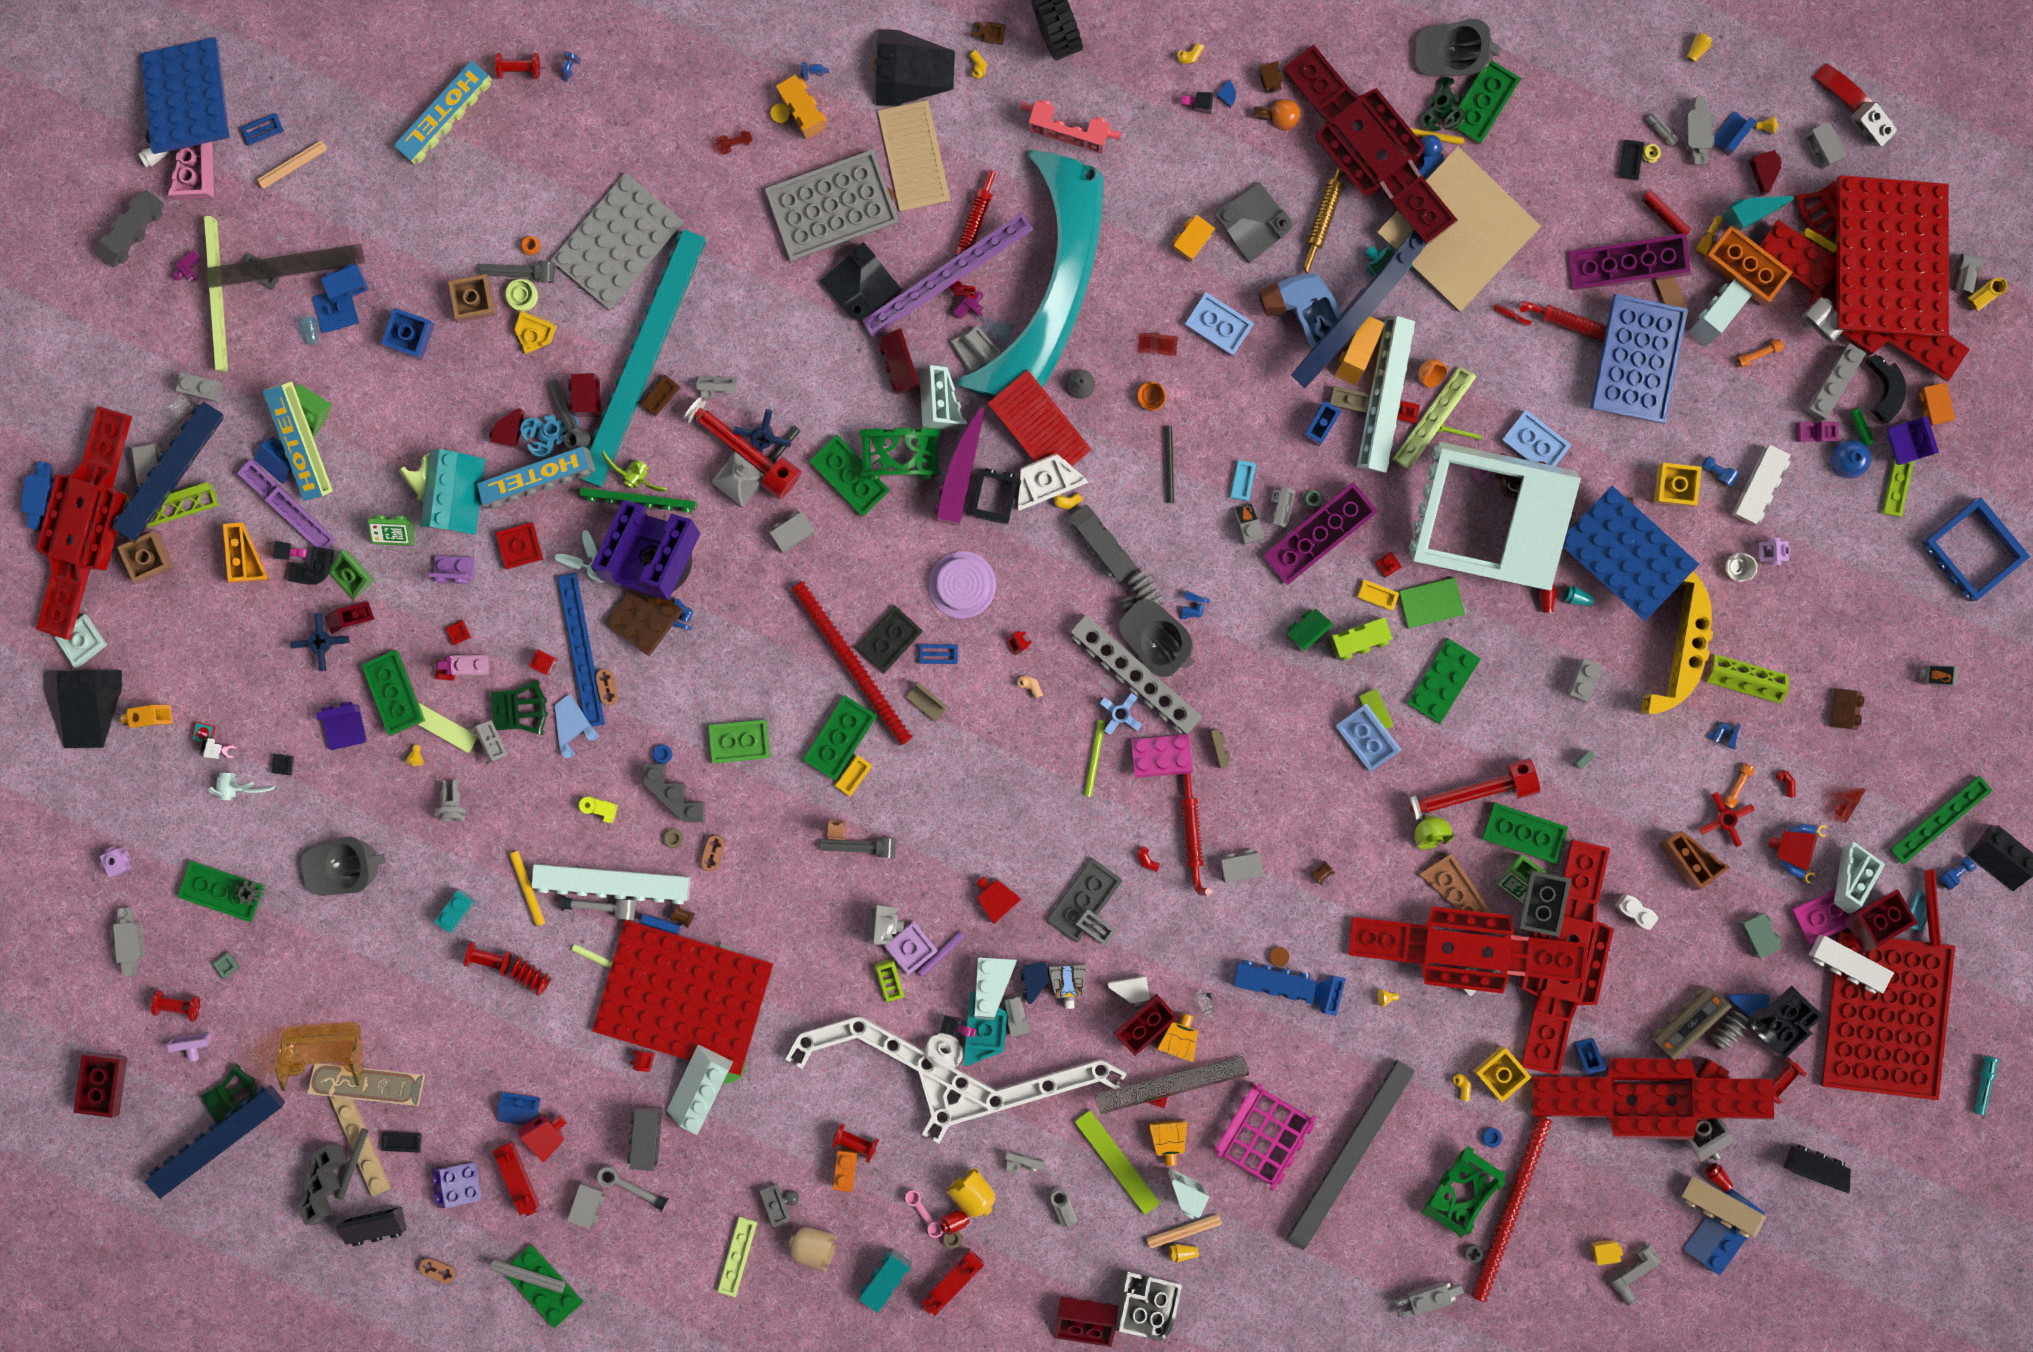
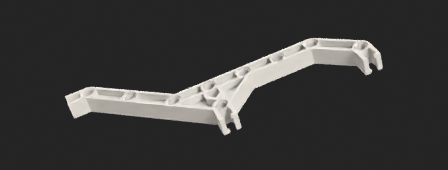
M862 1016L852 1017L801 1033L785 1059L789 1062L794 1061L795 1058L792 1055L799 1048L806 1054L803 1061L797 1062L796 1066L803 1069L812 1051L859 1038L919 1071L931 1112V1118L922 1135L929 1136L931 1133L929 1132L930 1127L933 1123H936L942 1127L939 1136L933 1138V1141L940 1143L950 1125L1100 1081L1118 1091L1121 1082L1117 1081L1115 1084L1106 1077L1110 1071H1114L1121 1075L1120 1079L1124 1080L1127 1074L1126 1071L1106 1060L1097 1059L995 1089L956 1067L948 1070L940 1069L934 1065L930 1068H924L922 1061L927 1059L924 1049ZM855 1022H862L864 1029L856 1031L854 1029ZM803 1037L810 1038L811 1046H803L801 1039ZM895 1040L898 1043V1048L891 1050L888 1047V1042ZM1098 1065H1104L1106 1071L1103 1074H1097L1095 1068ZM962 1077L966 1079L967 1084L964 1087L957 1086V1078ZM1046 1080L1053 1082V1088L1045 1090L1042 1086L1043 1082ZM950 1089L961 1094L958 1101L949 1103L947 1095ZM998 1096L1001 1102L999 1105L994 1106L990 1103V1098ZM945 1112L948 1115V1119L940 1121L937 1118V1114Z

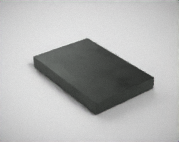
M894 605L856 648L885 674L920 636L923 630Z

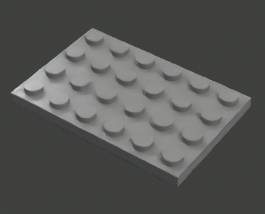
M873 149L765 188L791 262L900 223Z
M625 172L551 261L611 310L685 222Z

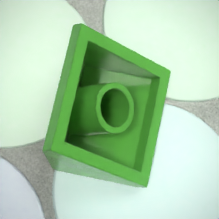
M346 550L340 552L329 572L352 600L358 597L375 581L353 554Z

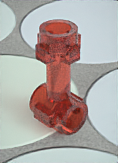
M744 130L741 131L740 136L728 139L726 135L718 137L716 139V146L720 154L724 155L732 151V146L741 143L747 146L753 142L750 131Z

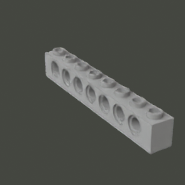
M1085 615L1070 632L1073 635L1071 638L1078 645L1083 643L1087 647L1085 651L1093 658L1099 657L1102 660L1100 664L1108 671L1110 669L1117 673L1115 677L1120 682L1124 683L1126 681L1131 686L1129 689L1136 696L1141 694L1145 698L1144 703L1151 709L1157 708L1160 711L1158 715L1166 722L1168 720L1175 724L1173 728L1182 735L1183 732L1188 734L1200 721L1202 716L1090 617ZM1093 632L1096 634L1097 640L1095 643L1087 642L1086 635ZM1108 645L1111 648L1109 656L1101 654L1100 649L1102 646ZM1117 658H1123L1126 661V666L1123 669L1115 666ZM1131 671H1138L1140 673L1139 681L1134 682L1130 679ZM1151 683L1154 685L1155 691L1153 694H1147L1144 691L1146 684ZM1161 696L1168 697L1169 705L1167 707L1159 705V698ZM1176 709H1181L1184 712V717L1181 720H1176L1173 716Z

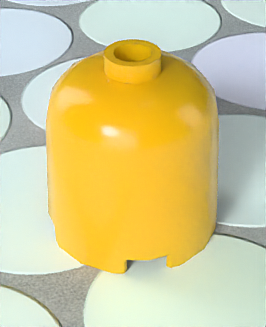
M974 1167L967 1171L969 1175L963 1180L959 1177L948 1188L949 1191L946 1193L968 1217L974 1218L981 1215L985 1217L993 1210L991 1206L996 1199L995 1192L979 1170Z

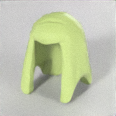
M430 454L421 458V466L418 471H409L406 467L398 470L411 489L417 494L416 498L420 503H424Z

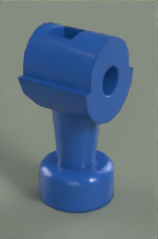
M1708 456L1701 466L1702 470L1706 472L1711 470L1718 476L1717 480L1727 487H1732L1739 473L1733 468L1725 469L1715 464V459Z
M1965 856L1960 860L1961 865L1956 869L1949 868L1939 875V880L1947 890L1956 887L1960 883L1959 878L1966 871L1972 872L1976 869V865L1969 857Z

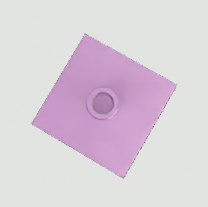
M915 921L904 928L903 932H899L894 936L890 944L884 945L907 975H910L938 952L937 948Z

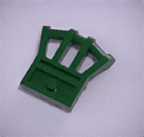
M539 680L533 681L517 690L491 692L493 723L496 731L522 729L539 735L544 734L543 727L548 716L545 705L547 698H545L539 686ZM533 689L536 699L518 700V695ZM538 704V712L519 713V705ZM538 717L535 728L520 724V718Z
M238 1064L233 1067L220 1085L200 1096L214 1121L218 1120L221 1122L225 1119L223 1116L231 1109L237 1110L239 1104L247 1097L249 1099L255 1096L254 1092L258 1090L254 1083L255 1079L242 1071L241 1066ZM235 1075L244 1081L228 1091L227 1085ZM247 1086L251 1094L235 1102L231 1095Z

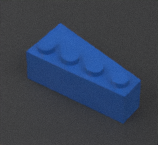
M1242 960V963L1237 962L1233 980L1234 987L1256 992L1263 991L1273 996L1281 995L1295 1001L1299 999L1305 1000V1003L1308 1004L1313 1003L1317 981L1310 978L1311 974L1299 972V975L1291 974L1292 970L1280 968V971L1272 970L1273 966L1261 964V967L1253 966L1254 962Z

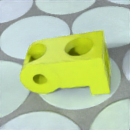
M585 797L581 799L579 808L585 814H599L604 816V822L613 823L618 804L594 797Z

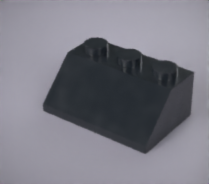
M1990 825L1967 854L2012 891H2015L2033 877V852L1999 825Z
M1799 1144L1797 1148L1794 1146L1790 1147L1783 1168L1848 1194L1850 1192L1851 1169L1845 1166L1846 1162L1834 1158V1161L1828 1160V1155L1816 1151V1154H1812L1809 1152V1148Z
M402 1207L347 1218L336 1225L345 1245L352 1244V1247L362 1245L366 1240L378 1242L383 1240V1237L389 1235L390 1238L400 1237L407 1230Z

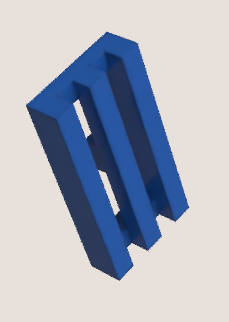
M277 113L240 127L248 146L284 132ZM273 119L275 120V122L272 124H269L255 131L247 133V130L257 127ZM276 126L278 127V128H276V129H274V130H271V131H269V132H267V133H264V134H262V135H259V136H257V137H255V138L249 139L250 137L255 136V135H257V134H259V133H262V132H264V131H267V130H269V129H272V128H274V127H276Z
M919 644V664H958V645ZM923 648L954 649V653L923 652ZM923 656H954V660H923Z

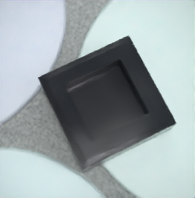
M274 754L271 773L292 775L294 756Z

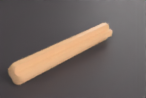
M319 141L258 178L259 185L265 189L327 151L325 144Z
M1219 1214L1148 1237L1147 1242L1150 1248H1154L1222 1224Z

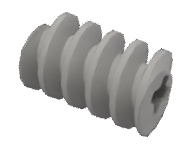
M1147 568L1131 577L1127 584L1128 586L1135 585L1131 591L1138 592L1135 596L1136 599L1152 600L1159 605L1165 603L1159 602L1163 597L1162 595H1155L1159 589H1152L1155 582L1148 583L1151 575L1144 576Z
M1734 1010L1731 1011L1733 1018L1726 1017L1728 1024L1721 1022L1723 1030L1716 1028L1715 1031L1718 1035H1710L1713 1042L1727 1054L1726 1047L1734 1048L1731 1041L1739 1042L1736 1035L1743 1037L1744 1035L1741 1030H1749L1746 1026L1748 1018Z

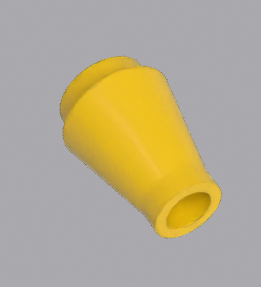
M1702 32L1695 35L1686 57L1696 63L1712 46L1713 39Z
M1174 1244V1246L1169 1247L1171 1262L1179 1263L1192 1258H1198L1199 1256L1197 1246Z

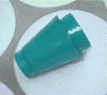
M1568 586L1564 591L1563 600L1567 604L1590 607L1594 596L1576 586Z

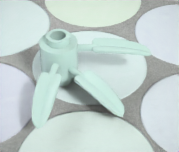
M584 530L582 532L584 548L587 556L594 561L598 552L589 531ZM565 554L555 555V560L575 569L586 568L588 575L594 582H604L599 579L592 569L591 565L593 562L585 565L580 558Z
M219 772L216 790L210 787L208 792L212 795L220 796L219 800H231L232 797H236V791H243L245 793L266 792L273 790L275 786L248 789L254 786V782L239 785L237 784L235 773Z

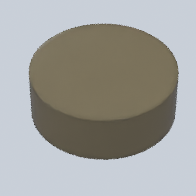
M670 829L664 835V843L669 848H678L683 843V834L678 829Z
M959 1231L951 1235L944 1233L943 1243L949 1249H956L962 1243V1235Z

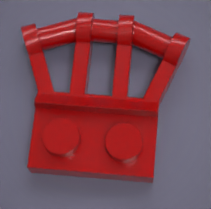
M1837 180L1818 192L1794 196L1799 210L1798 217L1805 222V228L1813 230L1826 239L1830 237L1837 227ZM1819 197L1821 202L1807 210L1805 200ZM1824 206L1828 213L1813 222L1809 214ZM1831 217L1833 219V223L1826 232L1817 227V225Z

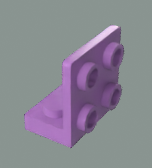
M435 556L434 573H428V577L437 583H449V580H452L456 584H468V581H474V557Z

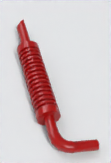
M1520 301L1518 304V308L1522 313L1527 310L1542 315L1543 321H1549V323L1556 324L1557 326L1560 324V327L1565 329L1567 327L1568 330L1578 331L1579 334L1589 335L1590 338H1596V340L1604 342L1607 325L1604 326L1603 323H1597V321L1590 320L1589 318L1586 319L1583 316L1579 317L1578 314L1575 316V313H1568L1567 310L1557 309V307L1547 304L1545 308L1527 301Z
M1191 773L1183 774L1185 799H1180L1181 805H1183L1181 813L1184 814L1182 815L1184 817L1182 825H1185L1183 826L1185 828L1183 836H1186L1184 838L1186 840L1184 847L1187 848L1185 849V852H1187L1185 853L1187 855L1185 858L1188 859L1186 867H1191L1192 884L1195 892L1200 896H1210L1212 889L1203 888L1200 880L1199 866H1204V863L1201 860L1203 852H1200L1202 850L1200 848L1202 841L1199 840L1201 839V836H1199L1201 835L1199 833L1201 830L1198 829L1200 827L1198 825L1200 823L1198 821L1199 817H1197L1199 809L1196 806L1198 798H1193Z

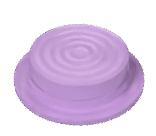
M967 551L953 552L941 558L932 569L929 578V592L934 604L943 613L954 618H971L982 613L992 602L996 591V579L991 566L981 556Z

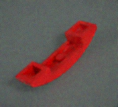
M1827 63L1813 76L1825 90L1829 89L1854 113L1865 101L1872 102L1854 82Z

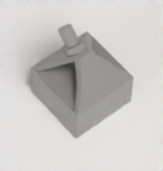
M735 452L711 483L744 508L761 487L765 475Z
M1722 1119L1698 1120L1693 1140L1684 1139L1700 1162L1710 1156L1715 1161L1719 1160L1721 1155L1718 1151L1734 1142L1730 1130Z

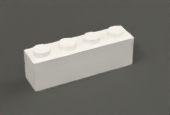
M1772 445L1765 446L1732 516L1750 525H1755L1762 521L1765 515L1763 510L1766 505L1768 506L1773 499L1771 494L1774 488L1777 489L1782 480L1780 476L1783 471L1787 470L1790 464L1788 460L1790 454Z
M1824 935L1817 937L1809 953V956L1814 958L1813 962L1816 964L1830 966V971L1840 976L1842 973L1847 975L1848 981L1856 985L1859 982L1864 984V989L1873 994L1876 991L1884 993L1894 973Z

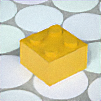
M1672 463L1659 464L1657 467L1654 503L1691 508L1697 506L1702 467Z
M1503 1045L1473 1070L1500 1102H1504L1531 1078Z

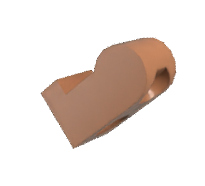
M830 819L828 823V839L846 840L847 821Z

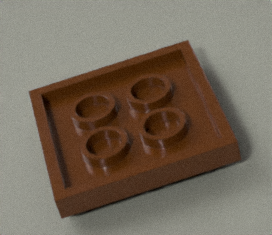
M627 591L604 623L650 657L684 610L670 599L669 601L661 598L644 599L634 596Z

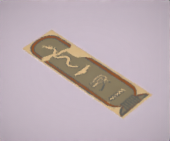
M315 1063L307 1094L419 1106L425 1075Z

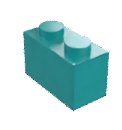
M462 889L457 890L434 922L448 933L454 932L477 900Z

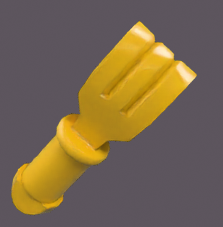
M1716 216L1713 219L1710 228L1706 231L1707 235L1701 238L1695 251L1706 255L1712 243V236H1715L1719 225L1722 223L1721 216Z

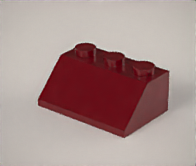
M899 328L881 337V343L878 346L881 355L885 354L887 362H884L887 373L891 372L893 380H890L893 392L897 391L898 395L919 389L920 384L902 329Z
M1156 994L1113 1033L1136 1056L1172 1024L1178 1016Z
M1061 1297L1054 1338L1112 1347L1117 1325L1118 1305L1098 1303L1091 1300H1079L1072 1297Z

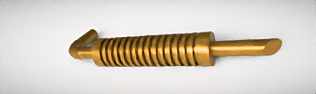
M1362 162L1370 172L1371 168L1368 166V164ZM1338 167L1334 178L1327 181L1326 190H1324L1323 197L1321 198L1322 201H1320L1317 215L1315 216L1316 219H1314L1313 226L1311 227L1312 230H1310L1306 242L1310 245L1303 265L1306 274H1309L1317 248H1323L1326 234L1328 233L1327 230H1329L1336 205L1344 187V183L1340 182L1343 173Z

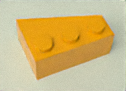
M795 74L776 85L777 91L806 139L826 128L824 122L827 120L822 111L819 112L815 107L817 103L812 94H807L805 90L807 86L802 78L798 79Z
M1370 316L1345 344L1348 348L1341 353L1338 360L1341 363L1335 377L1356 386L1365 371L1384 327V322Z
M243 522L223 524L228 582L234 584L270 581L246 525Z

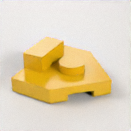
M520 311L514 330L519 337L525 354H528L550 344L558 325L535 314Z

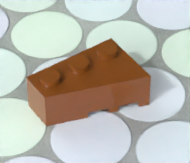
M1683 831L1673 832L1659 842L1661 848L1692 891L1701 890L1730 868V866L1722 863L1714 854L1709 853Z

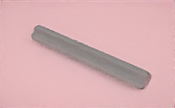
M493 1260L490 1265L491 1271L562 1293L565 1288V1282L498 1260Z

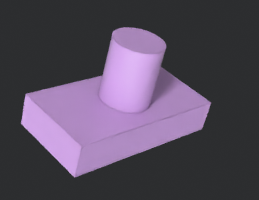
M208 1032L172 1038L167 1044L168 1052L185 1050L187 1061H196L199 1059L197 1048L208 1046L211 1041V1034Z

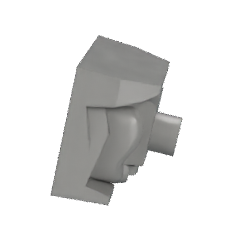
M870 904L868 943L890 944V941L893 939L892 934L903 932L904 921L897 920L898 915L894 914L899 911V908Z

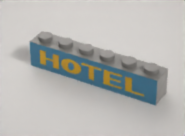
M582 446L477 483L482 505L493 510L502 507V504L507 502H518L519 498L524 496L532 497L537 495L539 491L552 490L556 485L569 484L573 479L587 478L590 476V473L596 471L590 450Z

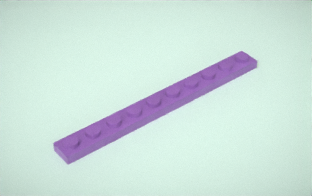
M1023 212L862 321L874 338L1034 229Z

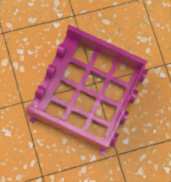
M1252 1082V1088L1247 1096H1244L1240 1108L1237 1113L1233 1114L1227 1130L1223 1131L1221 1140L1217 1146L1213 1147V1150L1217 1153L1215 1157L1218 1159L1221 1156L1227 1158L1270 1184L1269 1189L1273 1191L1276 1185L1282 1182L1285 1176L1283 1172L1286 1167L1289 1168L1295 1159L1293 1155L1296 1150L1300 1151L1305 1142L1303 1138L1306 1133L1310 1134L1315 1124L1313 1123L1316 1120V1116H1308L1263 1089L1261 1083L1257 1085ZM1262 1094L1275 1101L1268 1114L1256 1107ZM1278 1104L1290 1110L1284 1123L1272 1117ZM1253 1110L1265 1117L1259 1129L1246 1123ZM1294 1113L1307 1120L1300 1133L1287 1126ZM1269 1120L1281 1126L1274 1139L1262 1132ZM1243 1126L1256 1133L1249 1145L1237 1139ZM1285 1129L1297 1136L1291 1148L1278 1142ZM1259 1136L1272 1142L1265 1155L1253 1148ZM1234 1142L1246 1148L1240 1160L1228 1154ZM1275 1145L1288 1152L1281 1165L1269 1158ZM1250 1151L1262 1158L1256 1170L1244 1163ZM1266 1161L1278 1168L1272 1179L1260 1173Z

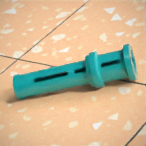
M1983 1055L1982 1071H1979L1981 1080L1973 1113L1986 1116L1992 1083L1997 1078L1996 1069L2001 1059Z

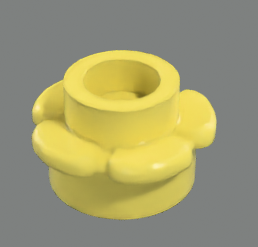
M1650 144L1643 147L1642 157L1645 161L1654 163L1661 156V151L1657 145Z

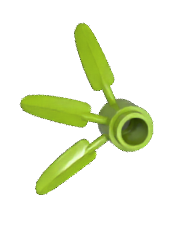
M605 451L602 452L604 460L615 471L623 475V483L629 488H638L643 483L646 487L655 491L665 492L667 490L666 487L656 486L644 480L648 474L647 470L649 467L636 459L634 463L632 462L626 471H623L610 460Z

